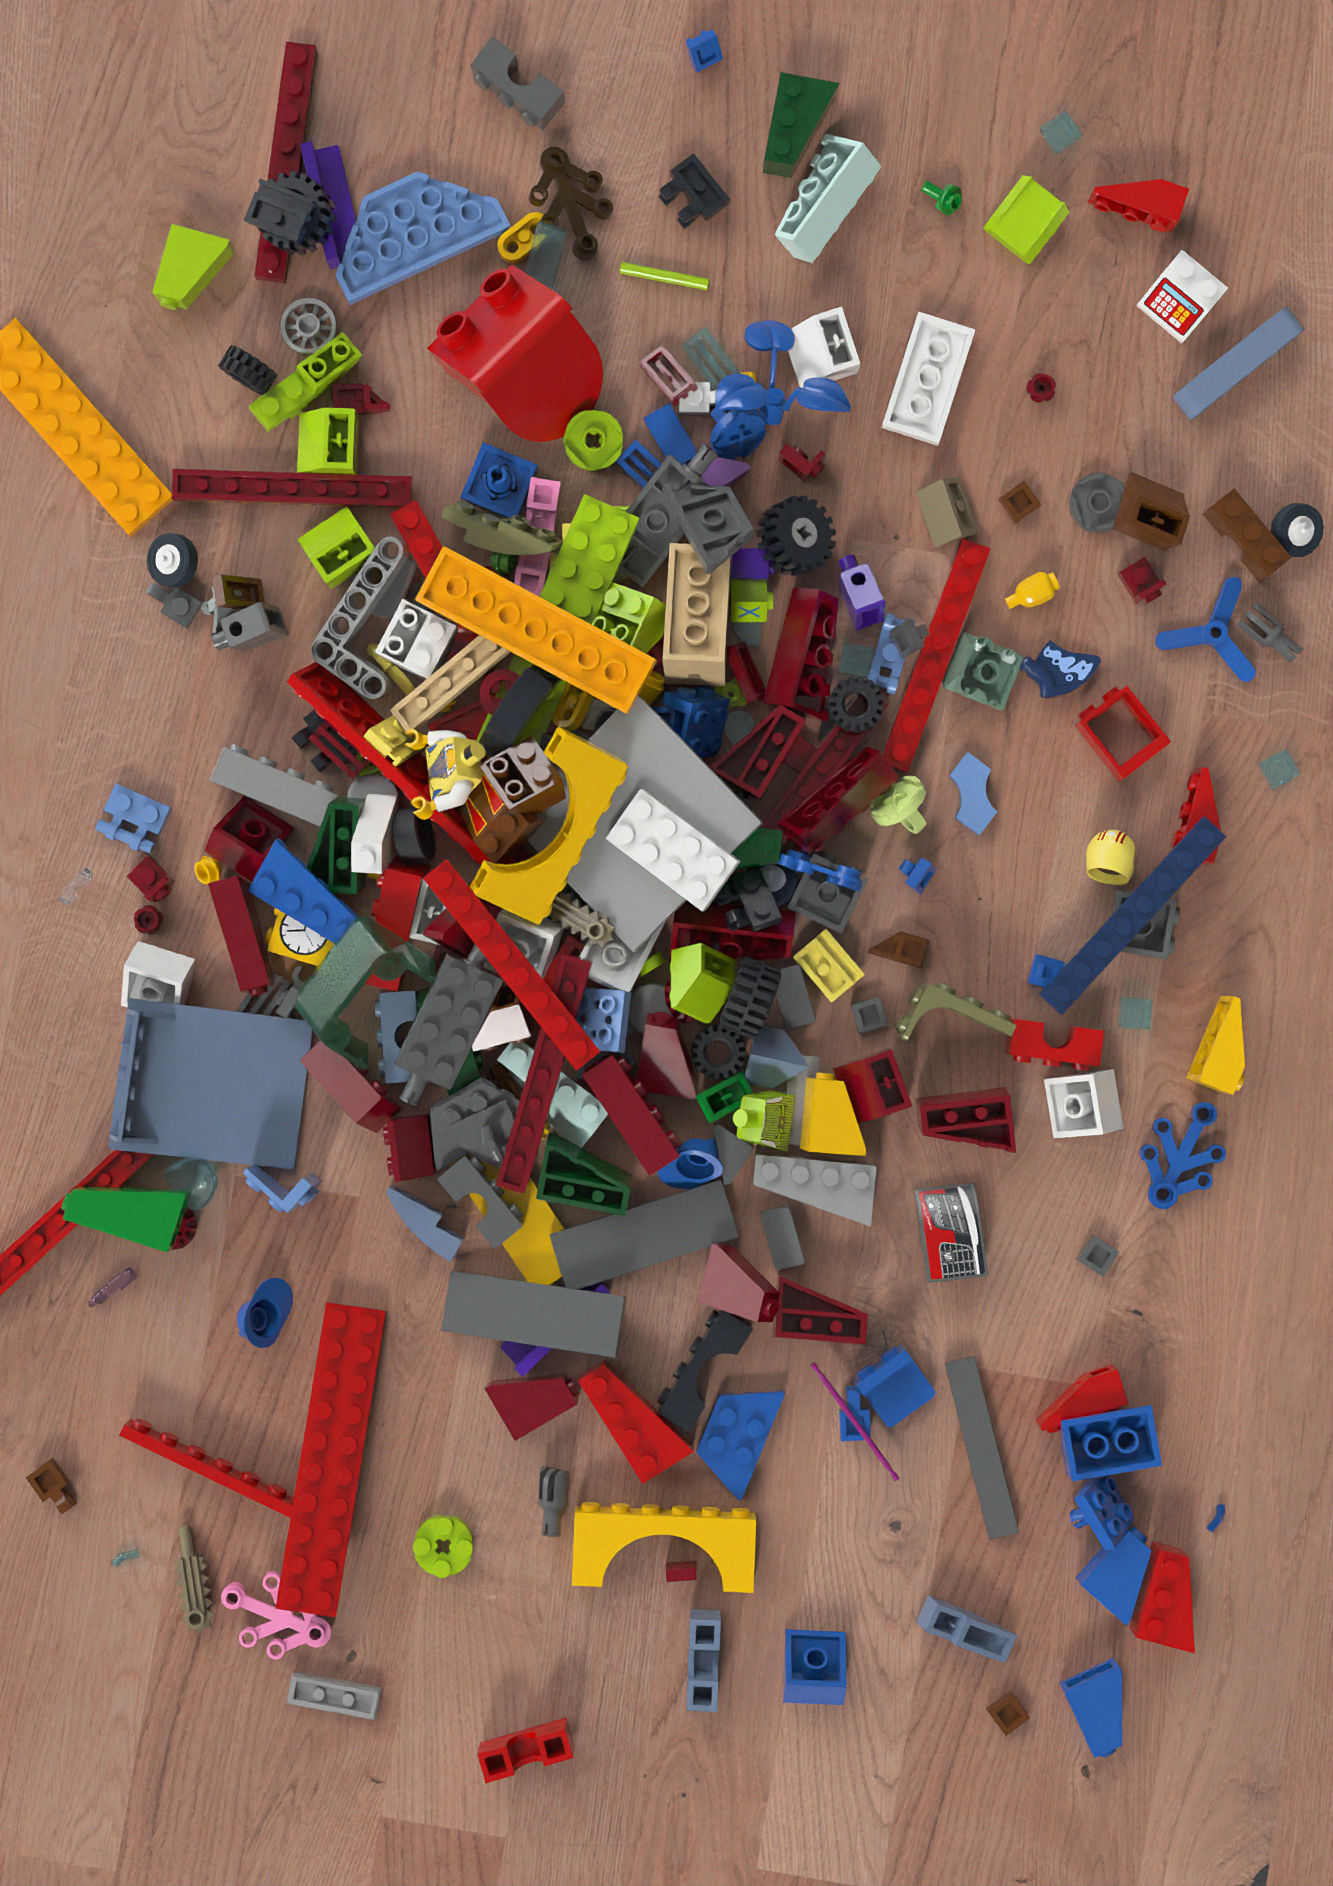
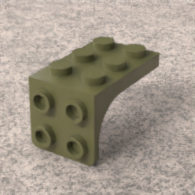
M921 983L920 987L915 986L907 1001L911 1004V1007L907 1014H901L895 1030L899 1031L897 1038L908 1041L919 1018L927 1011L939 1007L947 1008L1002 1035L1012 1036L1017 1025L1009 1022L1011 1016L997 1009H990L989 1012L982 1009L984 1003L972 997L963 996L960 999L954 996L956 990L942 983H936L935 986L929 983Z

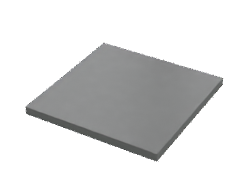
M640 695L637 697L628 715L617 709L588 739L592 744L620 757L629 766L624 782L617 786L612 795L610 807L601 814L597 821L595 834L592 838L587 839L582 848V856L579 862L572 866L567 875V883L595 912L599 911L601 919L609 917V924L615 927L613 931L633 952L637 951L686 901L684 897L605 839L640 789L646 790L731 855L763 823ZM561 769L557 773L563 780L566 799L543 811L547 819L528 840L539 853L556 837L567 814L569 791L566 778Z

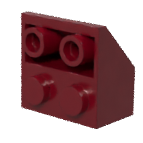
M890 1048L832 1068L836 1080L844 1081L857 1123L884 1117L912 1107L895 1056Z
M430 1113L397 1117L387 1121V1127H383V1137L385 1145H390L391 1157H387L389 1176L394 1175V1181L400 1182L435 1175L437 1169L434 1162Z

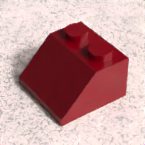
M243 796L213 828L205 852L253 882L275 840L280 838L286 843L294 827L246 796Z

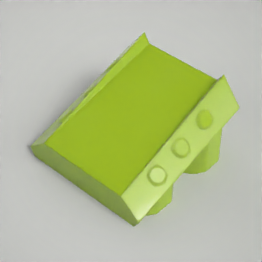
M1022 175L983 228L1021 260L1031 264L1050 237L1059 229L1061 223L1069 214V210L1065 202H1061L1033 180L1032 176Z

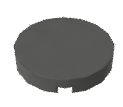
M1102 472L1089 474L1080 479L1072 489L1068 501L1069 512L1075 524L1084 531L1095 534L1106 533L1112 530L1125 489L1123 483L1117 478L1115 479L1109 476V474Z

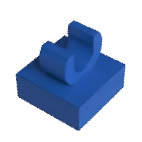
M712 29L707 32L701 31V35L692 40L690 38L686 39L691 64L697 73L723 60L717 35Z
M922 857L917 865L905 859L899 868L908 877L905 882L908 887L920 895L936 872V868L932 863Z
M1034 954L1027 983L1045 988L1064 967L1065 962Z

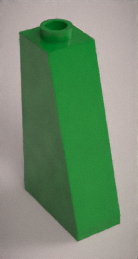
M77 1187L71 1193L68 1192L66 1194L61 1209L65 1211L64 1220L160 1251L169 1252L174 1247L192 1191L183 1189Z

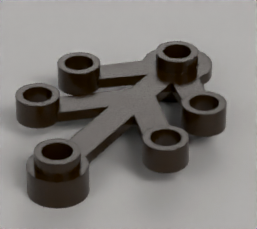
M549 147L541 154L540 166L543 173L538 184L531 189L529 201L534 206H543L548 198L547 189L554 178L558 192L548 213L542 216L539 228L544 234H553L559 224L558 217L565 206L576 236L572 246L573 253L580 260H590L598 249V242L593 235L588 234L577 204L592 211L601 220L609 218L613 211V204L606 198L597 200L570 185L567 178L568 176L582 183L585 189L590 192H596L603 182L602 175L599 172L592 170L587 173L571 164L564 150L558 147ZM551 158H556L560 164H554ZM588 178H594L597 184H591ZM534 193L542 194L543 199L535 198ZM599 206H605L608 212L600 211ZM544 221H551L553 223V227H547ZM582 241L589 242L591 247L586 248L583 246Z

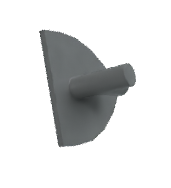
M506 1100L450 1124L456 1138L466 1151L489 1165L501 1167L514 1123L513 1114Z

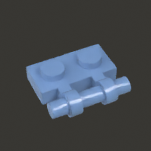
M115 783L103 810L114 815L110 823L99 819L95 830L104 833L105 838L112 841L117 839L129 844L130 849L137 852L142 850L151 854L155 843L147 840V835L149 831L161 835L172 808ZM125 820L139 826L135 834L122 829Z

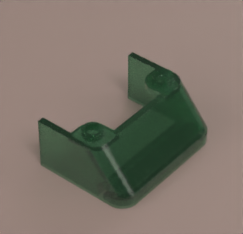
M359 917L351 922L296 995V1008L326 1047L365 1070L368 1066V1044L352 1035L349 1025L338 1017L372 974L382 980L392 981L398 979L408 968L433 984L436 980L435 959L373 919Z

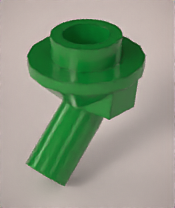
M925 180L920 189L921 192L937 200L935 207L944 215H951L961 206L962 192L958 186L947 184L943 190Z

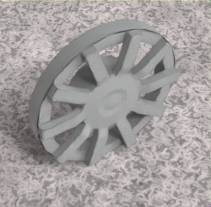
M302 298L286 308L281 318L280 328L285 342L291 349L302 355H312L335 338L337 322L332 310L324 302L314 298ZM306 304L315 305L312 313H307ZM301 306L303 314L297 316L293 311ZM319 307H321L327 313L317 318L316 315ZM289 316L296 320V325H286ZM330 317L332 326L321 325V322ZM286 330H297L298 332L289 338ZM321 330L331 331L329 337L326 338L320 333ZM302 336L303 339L300 347L293 344L294 341ZM316 337L324 341L319 347H317ZM308 339L311 340L313 349H305Z

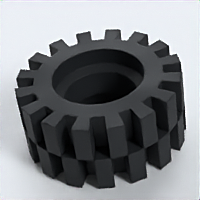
M230 345L218 365L232 379L259 395L268 392L278 376L268 365L259 361L258 358L253 357L247 351L245 352L241 348H237L235 345Z
M860 676L858 678L849 677L847 680L841 681L834 688L829 698L828 710H830L831 719L836 722L835 725L838 728H843V731H852L853 733L865 732L880 719L884 710V698L880 694V688L875 686L870 679L865 680L864 677ZM857 693L865 697L868 708L863 715L852 716L846 711L844 703L849 695Z
M712 1025L704 1028L697 1034L692 1043L691 1056L694 1065L704 1076L713 1079H725L735 1074L742 1066L745 1057V1045L739 1034L721 1028L720 1025ZM715 1040L724 1041L730 1049L729 1058L720 1064L711 1062L706 1055L708 1045Z

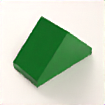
M742 1071L702 1090L696 1095V1098L708 1122L711 1123L739 1108L744 1095L754 1093Z

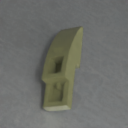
M457 501L456 503L444 506L441 518L466 529L464 542L492 552L509 555H535L551 552L560 548L563 544V540L556 538V534L546 528L538 529L530 525V521L522 516L513 515L500 520L494 515L481 514L475 511L473 505L464 501Z

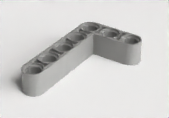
M385 537L377 544L311 645V655L317 663L369 699L386 697L392 690V680L388 674L351 649L350 645L409 557L410 550L403 539L397 537ZM395 542L399 547V554L395 559H391L388 556L387 549L391 543ZM378 567L382 571L383 578L379 584H374L371 580V572ZM360 592L366 598V604L362 609H358L354 603L355 596ZM343 617L349 622V630L346 634L341 633L338 628L339 620ZM326 642L330 643L333 648V654L329 659L325 658L322 654V647ZM349 660H354L357 664V672L354 676L349 675L346 670V664ZM374 677L379 678L382 683V689L379 693L373 692L370 687V682Z

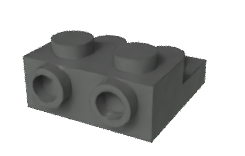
M821 851L819 856L813 853L810 863L836 872L839 866L835 864L837 858L826 852ZM851 864L847 865V867L864 873L863 870ZM815 870L813 875L803 872L787 908L842 934L868 879L861 876L860 880L863 881L860 892L825 881L827 874Z
M1115 891L1112 914L1132 892ZM1169 899L1121 952L1162 960L1168 959V954L1172 955L1175 948V937L1171 936L1173 925L1178 924L1180 917V907H1176L1177 900Z

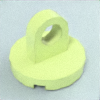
M904 776L901 778L902 782L897 784L894 782L887 793L876 797L871 802L872 810H870V815L881 826H889L901 822L906 829L914 834H918L926 826L925 819L917 810L924 800L926 790L917 777Z

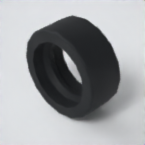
M414 806L397 810L392 820V831L397 852L401 860L409 866L431 862L436 851L435 835L431 820L429 818L423 820L417 817L413 812L421 808H415Z

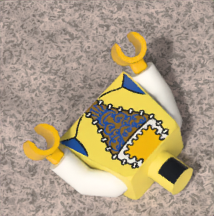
M414 729L407 730L405 734L409 737H416L413 743H405L406 746L419 751L424 748L425 744H429V747L426 748L431 802L426 801L423 797L414 798L411 804L415 808L421 809L413 813L425 820L430 818L436 809L440 812L463 805L471 791L482 780V771L479 764H481L480 760L485 756L484 747L476 740L467 739L464 734L451 730L429 731L428 735H423Z

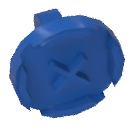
M715 407L711 412V416L717 424L712 430L710 445L711 449L719 455L718 457L736 461L735 457L741 455L744 458L750 455L763 441L766 434L764 427L767 424L765 418L757 409L717 412Z

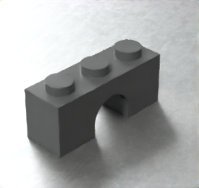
M492 37L471 63L474 82L483 90L487 91L489 88L497 94L496 98L509 109L513 107L521 113L520 117L532 127L537 125L544 130L565 103L564 91L541 73L528 85L520 86L513 83L510 77L518 67L517 56Z
M466 1154L438 1177L437 1180L455 1202L470 1193L479 1194L486 1200L488 1206L487 1214L476 1224V1227L490 1245L496 1249L524 1225L521 1219L524 1217V1214L514 1202L509 1205L502 1195L505 1191L502 1187L496 1186L497 1181L495 1179L490 1181L483 1172L486 1168L482 1162L473 1156L471 1158Z

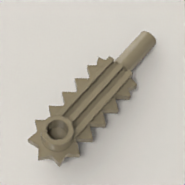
M563 891L558 892L552 902V910L547 916L552 917V923L561 920L562 929L571 926V933L574 935L580 932L581 940L590 938L591 946L599 944L605 948L607 941L614 940L612 935L615 927L609 924V917L600 920L599 911L590 914L589 905L581 908L579 899L571 902L569 893L564 895Z
M190 1525L178 1527L182 1557L174 1562L177 1566L174 1572L181 1576L176 1584L183 1588L178 1597L185 1600L180 1609L187 1612L182 1621L187 1623L188 1631L195 1629L201 1634L204 1628L212 1627L210 1618L214 1613L207 1608L213 1601L205 1597L211 1589L204 1586V1583L209 1578L202 1574V1571L207 1566L203 1563L204 1556L195 1555Z

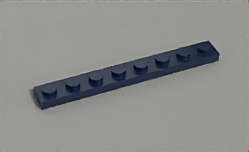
M1201 817L1038 995L1062 1015L1227 836L1206 817Z

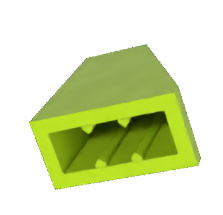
M171 224L152 291L153 295L160 302L159 304L171 310H177L178 307L188 309L233 256L235 248L230 240Z

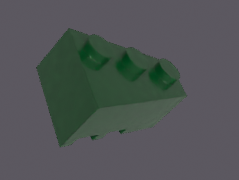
M337 797L329 802L316 837L314 849L309 856L307 868L318 879L320 878L332 893L358 894L365 888L366 873L352 872L351 842L366 799Z
M549 1131L536 1199L625 1216L633 1175Z

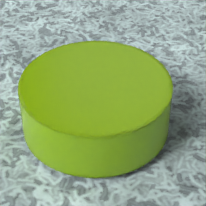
M657 952L646 959L639 973L641 977L666 962L661 952Z

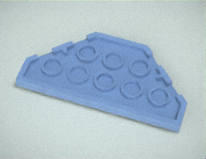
M417 171L363 196L355 225L353 224L346 244V251L336 272V278L349 305H352L506 232L511 226L498 199L469 192L467 188L447 181L444 183L429 178V175Z

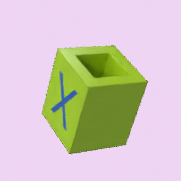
M731 579V622H767V610H773V592H767V579Z

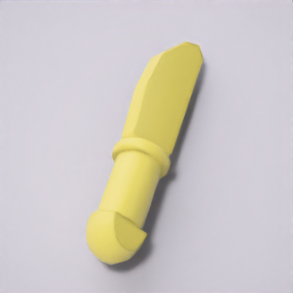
M370 643L367 647L368 655L376 660L383 668V671L387 672L390 678L406 695L410 694L415 689L410 680L394 663L375 653L379 644Z

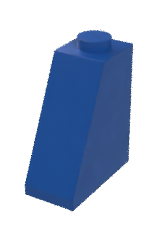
M1135 1526L1131 1530L1128 1529L1116 1548L1105 1551L1102 1547L1075 1577L1084 1589L1125 1625L1131 1620L1151 1554L1150 1548L1145 1544L1148 1538Z
M1112 1658L1059 1682L1094 1758L1110 1756L1116 1752V1748L1122 1746V1671L1115 1659Z

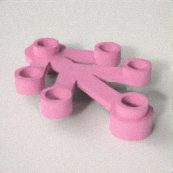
M270 1571L266 1574L262 1583L265 1590L271 1592L276 1605L281 1575L276 1571ZM268 1577H275L278 1582L277 1585H269ZM232 1582L228 1584L221 1594V1600L225 1607L229 1609L242 1607L271 1620L259 1626L246 1627L239 1635V1642L246 1648L254 1646L258 1639L288 1627L298 1631V1633L283 1640L275 1638L269 1643L267 1654L272 1659H280L285 1651L305 1643L315 1648L322 1647L331 1637L332 1628L325 1618L314 1614L302 1613L304 1619L295 1616L292 1611L275 1609L272 1605L248 1596L245 1586L241 1583ZM235 1593L238 1596V1601L231 1602L228 1599V1594ZM311 1629H319L321 1636L314 1637L311 1634ZM251 1633L254 1636V1640L250 1642L245 1640L244 1634ZM272 1645H279L282 1652H273Z

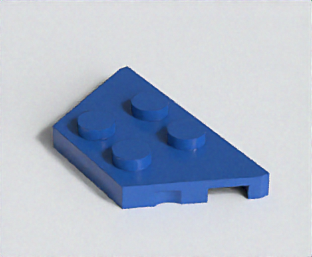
M775 1390L774 1392L760 1393L756 1391L743 1394L729 1393L718 1395L696 1452L738 1500H742L784 1398L785 1391Z

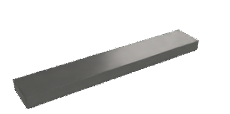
M969 1356L945 1362L988 1538L992 1540L1019 1533L975 1357Z

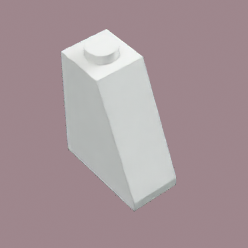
M367 795L351 842L352 872L382 874L398 854L392 831L393 815L398 810V796Z

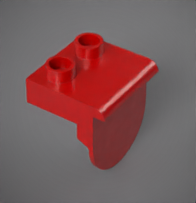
M513 265L508 269L496 270L482 282L480 286L481 295L464 312H454L439 324L436 331L438 338L427 347V350L447 374L487 402L504 425L513 433L523 439L534 442L557 440L564 437L566 427L575 415L582 411L593 410L597 403L603 383V366L600 353L592 339L571 313L573 308L558 293Z

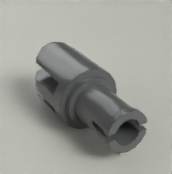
M1256 602L1253 608L1274 626L1270 628L1250 611L1244 616L1262 631L1265 636L1262 638L1241 620L1236 625L1263 648L1266 646L1273 647L1291 663L1296 656L1288 648L1296 655H1299L1303 648L1283 632V623Z
M547 1466L540 1468L538 1505L544 1509L543 1536H561V1510L568 1506L569 1471Z

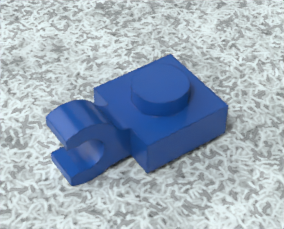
M856 1385L846 1386L847 1406L871 1438L869 1407L860 1408V1390ZM839 1409L841 1442L864 1440L845 1412Z

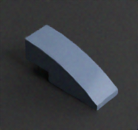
M390 1185L386 1194L403 1222L431 1250L451 1262L465 1237L439 1224L444 1212L397 1186Z
M931 1595L927 1596L916 1621L925 1632L945 1638L958 1647L1006 1663L1017 1638L1015 1633Z

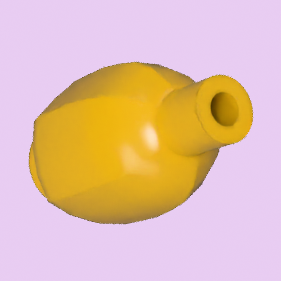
M1038 572L1020 582L1015 594L1005 598L1009 609L1020 604L1025 607H1034L1051 600L1055 595V591L1060 589V586L1053 572L1048 575L1045 572Z

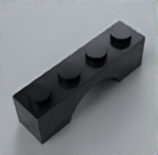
M720 1309L718 1312L715 1310L711 1312L704 1324L708 1327L703 1337L697 1335L688 1350L692 1353L686 1363L680 1362L673 1374L676 1380L672 1387H665L657 1399V1403L660 1404L658 1413L690 1432L705 1408V1401L696 1385L700 1368L708 1359L716 1355H738L753 1330V1326L749 1322L735 1314Z

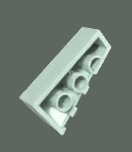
M825 134L821 142L824 148L820 155L815 154L810 164L813 170L809 178L803 179L798 187L800 193L798 200L790 203L775 233L778 240L794 258L813 263L882 167L862 142Z
M511 1041L497 1060L508 1069L523 1089L535 1048L526 1041L520 1043H512ZM561 1070L547 1121L560 1137L582 1148L608 1113L596 1095L565 1071Z

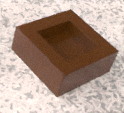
M1025 481L998 499L1015 524L1041 506Z
M1011 1691L986 1708L1005 1736L1030 1719L1028 1713Z

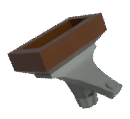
M223 574L212 577L213 598L204 602L201 609L206 615L214 614L212 632L215 633L223 630L221 619L229 616L233 609H245L258 602L265 603L261 579Z

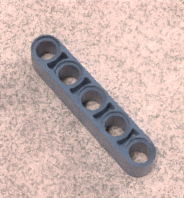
M1285 306L1185 385L1172 399L1190 421L1193 420L1305 330L1304 326L1291 310Z

